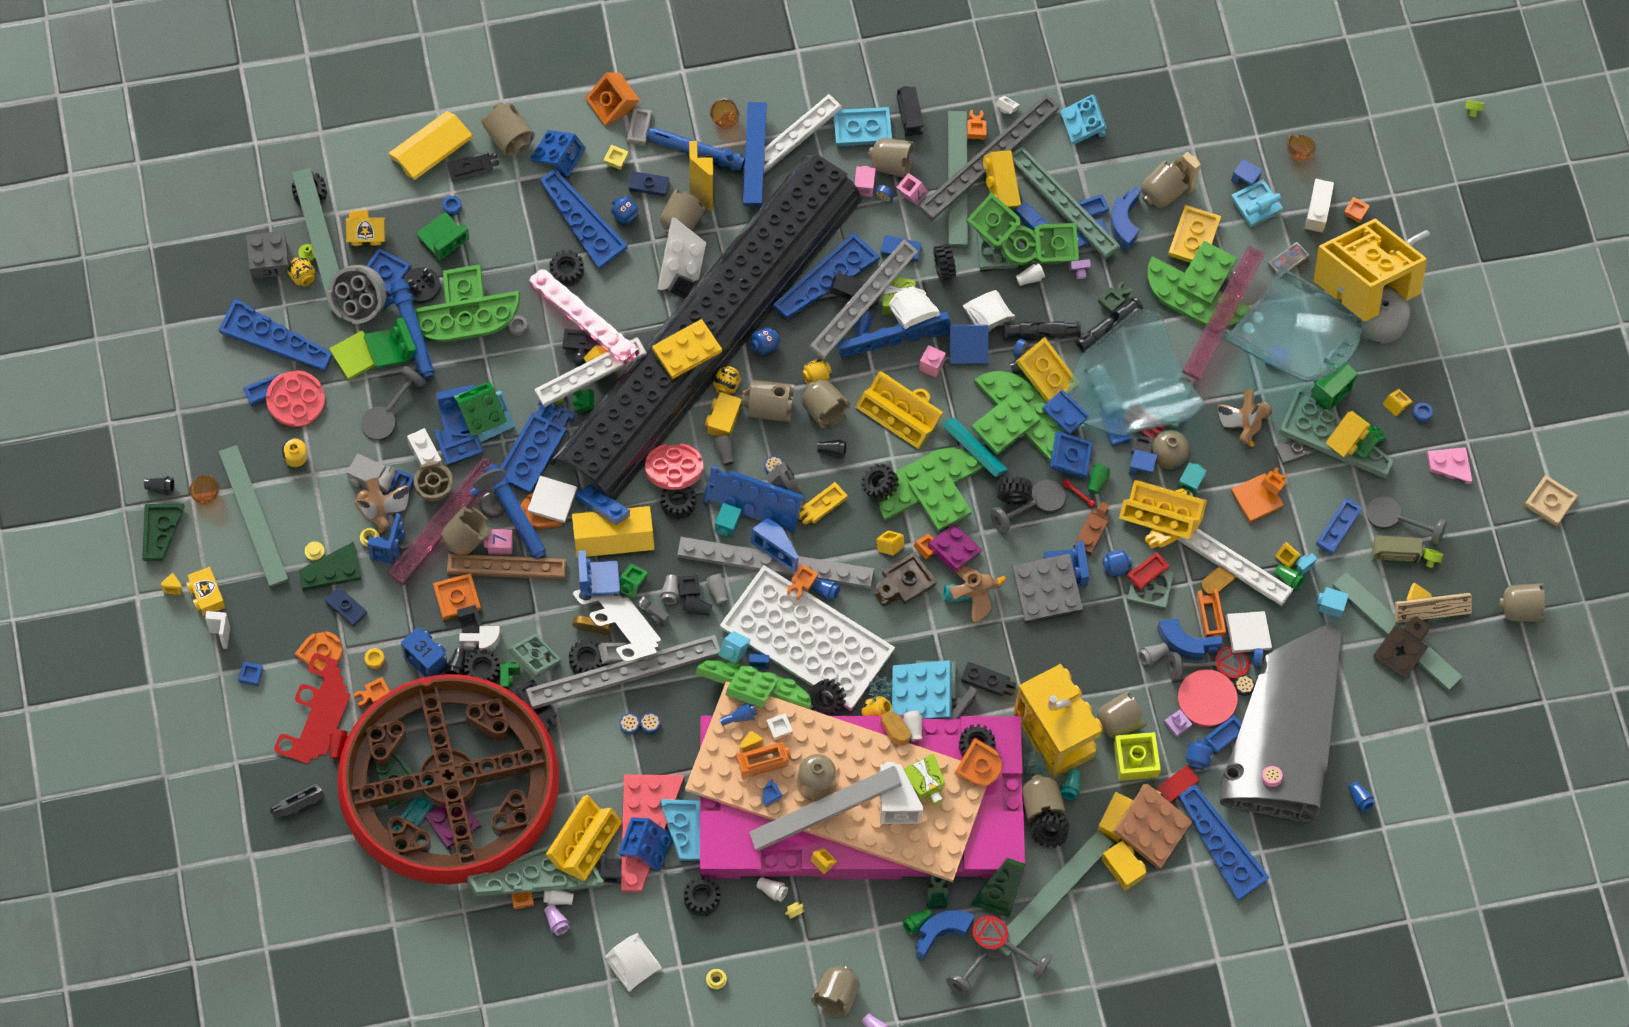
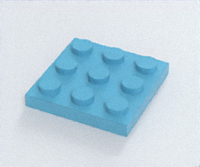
M948 660L894 665L892 712L897 713L899 716H904L903 714L906 712L919 711L922 719H952V662Z

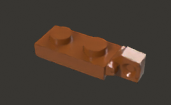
M1102 502L1098 511L1093 509L1092 513L1089 514L1074 543V548L1077 541H1084L1086 553L1092 554L1108 523L1109 516H1106L1108 504Z

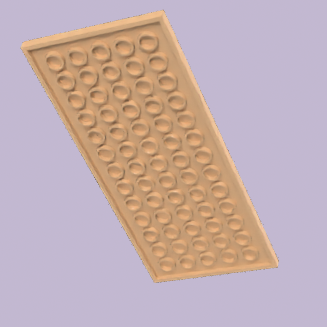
M726 681L686 784L685 791L774 821L815 802L813 799L803 797L796 783L799 766L810 755H825L835 764L837 771V784L833 791L835 793L879 773L880 765L886 762L901 764L904 769L934 753L945 781L944 789L939 791L944 800L935 806L932 805L929 798L920 801L923 806L921 824H880L878 796L804 830V832L950 882L954 881L987 787L976 786L954 774L961 762L960 760L910 743L905 745L895 744L889 736L771 696L763 708L754 705L757 715L754 716L755 720L732 722L722 726L720 718L730 715L746 703L725 695L730 682ZM785 713L793 734L774 740L766 722L768 719ZM753 731L764 739L763 746L759 748L783 741L784 746L789 747L791 758L786 767L742 779L740 766L736 762V754L740 753L739 748L742 741L749 732ZM779 752L750 759L748 762L751 765L780 757ZM773 779L783 798L765 808L763 804V791L766 784Z

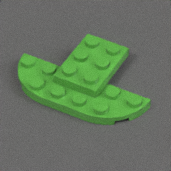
M1203 241L1185 273L1153 256L1150 259L1147 280L1155 298L1163 305L1201 325L1214 329H1224V327L1232 325L1236 326L1243 322L1253 309L1219 291L1236 263L1237 257L1206 241Z
M474 265L443 271L445 304L415 308L422 335L425 338L436 342H451L491 335L505 328L517 314L521 295L519 291L485 297L481 265Z
M994 371L977 377L974 383L989 397L996 407L975 422L971 429L996 455L1022 435H1025L1051 463L1055 433L1057 431L1064 433V431L1042 411V407L1047 402L1027 381L1013 373Z
M945 448L934 451L895 472L899 478V481H897L899 486H895L897 491H892L893 496L890 497L888 495V500L885 501L882 498V502H879V509L884 522L919 503L938 532L970 516L972 511L955 484L982 471L984 466L967 451Z
M706 660L696 670V675L723 684L726 681L730 682L726 690V696L762 708L770 696L807 709L811 705L810 696L805 690L796 685L794 680L780 678L772 672H763L754 666H745L739 664V662L734 664L729 660Z

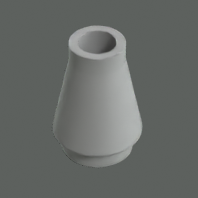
M721 574L708 577L706 585L716 603L722 604L727 602L725 578H722Z
M676 575L666 576V581L660 593L661 602L666 605H674L679 600L678 577Z
M1165 643L1143 647L1138 652V657L1144 666H1151L1168 654L1169 649Z

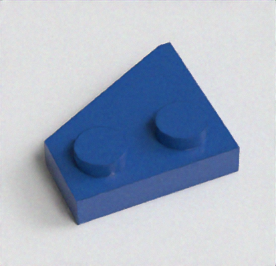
M434 430V435L446 466L483 454V449L477 435L471 436L470 433L462 434L454 431L451 433Z

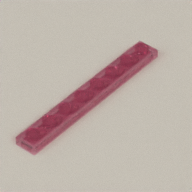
M1248 245L1182 373L1200 381L1265 256L1264 252Z
M543 268L528 279L530 285L624 365L640 354L638 348Z
M484 456L389 569L387 572L388 576L401 585H405L442 540V531L447 523L464 506L468 508L478 496L473 497L469 490L474 488L473 482L484 473L483 471L487 467L493 465V462Z

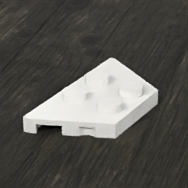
M673 217L666 243L658 290L667 289L677 273L693 281L699 280L706 242Z

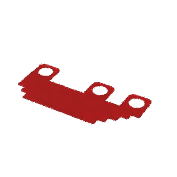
M319 653L312 655L308 670L325 678L320 689L307 684L299 686L295 701L312 709L300 738L280 734L274 746L275 752L306 764L309 763L311 758L317 759L319 754H327L330 746L329 734H332V729H337L351 695L346 692L347 686L342 684L344 678L339 676L341 669L336 667L337 660ZM318 658L323 659L326 663L325 668L321 671L315 670L313 667L314 660ZM302 690H311L313 698L310 701H303L300 698ZM289 739L292 742V748L289 751H282L279 747L281 740Z

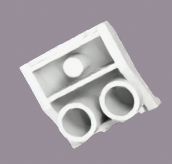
M915 287L896 293L889 303L891 311L899 324L905 329L932 317L940 316L938 308L926 296L925 291Z
M996 290L977 297L962 307L973 325L988 324V332L998 325L1002 326L1004 322L1008 323V321L1015 319V315L1011 313Z
M638 933L626 938L612 948L605 956V960L629 993L649 976L662 970L659 962L646 947Z

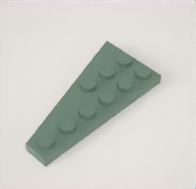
M1298 386L1278 434L1386 479L1393 460L1376 446L1367 458H1363L1356 452L1352 456L1349 454L1343 457L1326 444V441L1342 420L1328 409H1323L1319 406L1317 400L1313 397L1309 398Z
M551 845L524 854L508 864L507 867L489 874L487 872L467 876V882L475 896L601 887L604 885V881L595 866L585 881L557 869L546 856Z

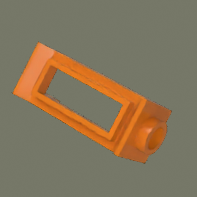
M1213 589L1212 595L1203 596L1202 590L1198 591L1196 601L1204 638L1222 636V639H1224L1226 629L1218 589ZM1212 604L1217 628L1215 631H1209L1204 605Z
M783 741L736 754V762L740 766L742 779L786 767L791 758L789 747H785ZM779 752L780 757L749 765L748 760Z

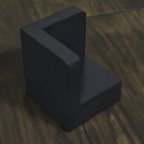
M476 605L457 609L462 633H479L482 624Z
M602 854L601 878L604 883H621L622 859H606V854Z

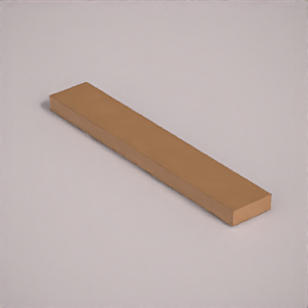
M448 554L447 574L465 575L471 573L472 576L565 580L566 559Z

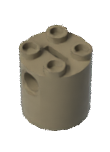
M497 103L493 107L494 110L481 119L484 129L505 156L524 153L535 137L533 130L513 104Z
M752 380L751 387L743 390L741 405L748 409V418L790 422L794 385Z

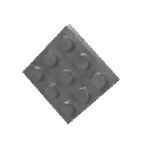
M1070 554L1012 565L1025 623L1083 611Z

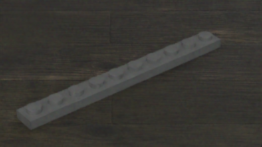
M1046 94L921 203L918 209L933 221L986 174V170L983 167L985 155L990 152L1012 151L1056 113L1060 105Z

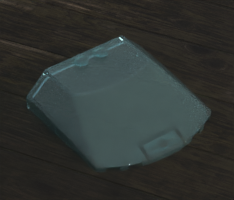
M1280 266L1265 293L1232 331L1228 329L1224 331L1222 338L1263 362L1306 383L1334 373L1351 358L1358 346L1362 333V319L1341 304V301Z

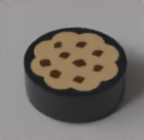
M1241 675L1236 679L1234 687L1239 695L1247 696L1253 692L1255 682L1250 676Z

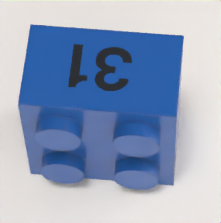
M417 627L401 641L403 657L424 677L440 675L445 670L447 665L446 650L440 643L436 644L432 640V636L428 631H422Z

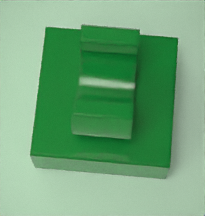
M587 389L583 391L577 390L572 393L574 395L572 404L576 413L579 414L594 408V391Z

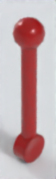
M1070 480L1063 482L1065 488L1069 487L1085 500L1089 507L1094 508L1096 506V502L1088 499L1072 486Z

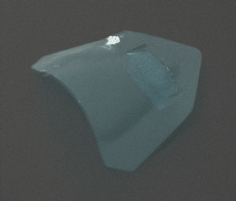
M1136 308L1081 355L1066 390V393L1089 414V418L1083 424L1118 436L1191 420L1205 406L1204 401L1189 382L1179 363L1161 312Z

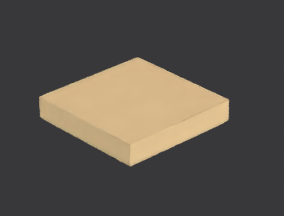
M1545 475L1524 506L1557 527L1578 495Z

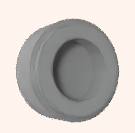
M515 316L508 324L510 333L516 336L523 335L528 328L526 319L522 316Z

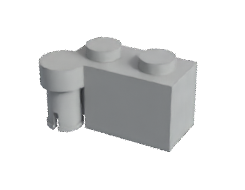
M357 453L346 473L352 485L356 487L362 486L367 491L369 490L365 481L378 477L379 489L383 495L389 491L390 483L397 474V470L393 467L390 470L391 466L385 467Z

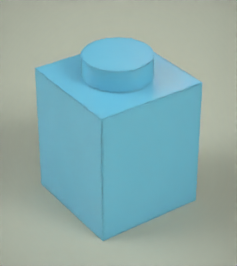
M1326 587L1324 593H1320L1317 604L1320 605L1318 612L1341 618L1349 594Z
M733 631L724 638L718 655L736 664L746 655L751 639Z

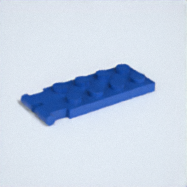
M540 400L538 402L540 408L536 414L532 412L501 466V469H504L506 472V477L510 482L509 485L528 494L534 490L539 477L542 476L567 432L565 426L568 421H573L576 416L575 413L562 407L556 412L557 405L553 403L543 407Z
M716 465L711 466L708 482L711 484L706 485L703 497L704 502L714 501L720 503V507L725 503L741 509V515L759 521L769 518L778 523L783 529L794 532L804 495L734 471H730V473L720 471Z

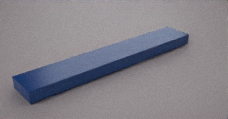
M748 102L744 206H763L766 102Z

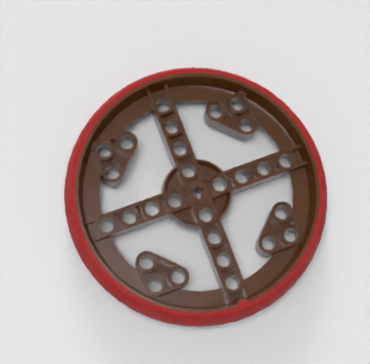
M444 674L419 678L405 683L379 698L364 712L352 728L343 747L338 767L337 787L345 821L353 836L372 858L391 871L409 879L432 884L467 883V876L487 872L490 874L499 871L531 849L546 829L553 814L559 791L560 774L558 758L550 734L538 715L525 701L504 687L488 680L466 675ZM429 704L437 705L435 708L427 707ZM441 704L468 705L466 709L467 723L496 741H503L507 738L509 727L519 738L524 749L472 761L463 752L451 749ZM423 708L433 754L424 761L420 772L367 784V770L371 756L374 764L376 763L380 767L386 766L406 739L405 726L399 720ZM492 709H498V710H499L498 713H494V714L491 713L490 711H491ZM478 713L480 716L473 718L470 715ZM433 722L441 723L439 726L435 727L431 725ZM496 727L504 728L500 732L494 730ZM395 730L401 731L399 735L392 734ZM374 735L382 736L380 739L377 740L372 738ZM437 740L445 741L441 745L435 743ZM378 753H385V754H386V755H385L384 757H382V758H379V757L375 756V755H377ZM448 758L449 761L446 763L440 762V759ZM527 758L532 760L531 763H524L522 761ZM505 763L512 764L509 768L503 767ZM486 767L493 769L491 772L483 771ZM465 772L473 773V775L469 777H466L463 774ZM530 773V788L527 800L522 791H511L492 818V830L499 838L475 850L464 803L473 796L478 784ZM428 780L434 782L432 785L424 784ZM406 785L414 786L411 790L404 789ZM385 789H387V790H388V789L394 790V792H393L392 794H385V793H384V792H385ZM366 794H373V795H374V796H373L372 798H370V799L365 798V795H366ZM451 794H455L458 796L456 799L448 798V796ZM425 796L434 805L446 808L456 854L428 853L431 849L429 834L402 817L396 816L391 818L388 822L387 831L377 819L372 808L387 805V802L399 800L401 802ZM515 799H519L522 801L520 804L512 803V801ZM458 812L462 814V816L459 818H455L452 816L454 813ZM518 818L526 819L523 823H518L516 820ZM499 822L506 823L504 827L496 826ZM395 826L402 827L400 831L393 830ZM459 831L466 832L464 836L457 835ZM419 840L426 841L424 845L417 844ZM400 844L407 846L403 850L397 849V846ZM465 849L471 851L467 855L461 854V851Z

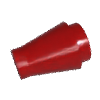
M332 729V734H329L330 758L340 760L343 747L348 738V732Z

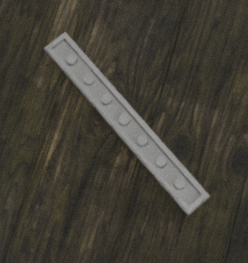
M904 239L812 342L809 348L823 360L918 251Z
M895 766L887 768L750 831L755 850L760 851L902 786L897 768Z

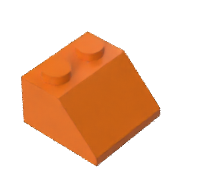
M606 72L585 97L606 126L630 113L640 101L621 73Z

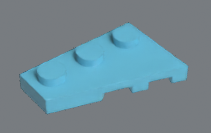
M660 799L678 859L680 861H699L700 801Z

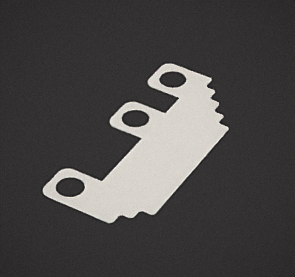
M580 590L573 592V595L581 604L599 600L605 609L590 613V617L595 624L602 626L615 622L632 643L616 649L623 660L630 661L657 652L655 650V647H658L656 642L661 639L628 597L622 598L620 595L614 596L613 594L591 596L590 600H582L579 598ZM596 614H605L608 617L607 621H597L595 619ZM629 648L635 654L632 657H626L622 654V650Z

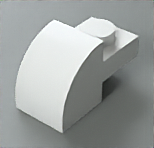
M480 626L479 633H460V648L465 650L479 648L480 652L486 649L487 653L494 651L500 642V626Z

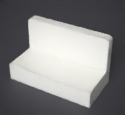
M206 611L205 619L209 632L219 634L223 649H227L231 628L227 614Z

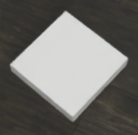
M540 476L528 507V513L565 523L577 487Z
M1265 611L1226 615L1232 653L1253 652L1256 648H1262L1264 651L1271 650L1272 645Z

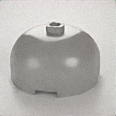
M351 265L338 271L331 278L328 300L332 310L339 318H343L353 324H360L373 319L382 311L387 298L386 286L381 276L372 268L364 265ZM338 296L340 298L347 297L348 301L344 303L343 308L339 306Z
M1388 286L1383 288L1378 316L1364 322L1352 312V323L1358 334L1366 340L1370 339L1380 342V344L1391 343L1399 339L1405 333L1410 321V307L1407 300L1396 290Z

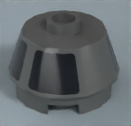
M785 462L780 465L776 464L766 476L769 484L795 493L802 492L800 483H797L793 471Z

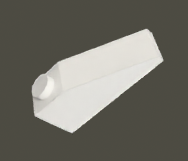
M1315 179L1305 229L1323 233L1330 207L1333 182Z

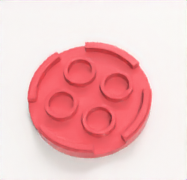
M297 370L280 374L271 382L267 390L266 402L270 414L276 421L289 427H302L312 423L320 416L324 408L325 396L320 382L314 376Z
M681 443L680 445L668 446L663 444L648 454L645 472L648 479L658 487L670 490L683 489L696 483L702 476V456L696 449Z
M1199 670L1183 680L1178 691L1177 700L1181 711L1191 723L1200 727L1211 728L1212 726L1224 723L1233 715L1237 706V692L1233 683L1222 673L1214 670Z

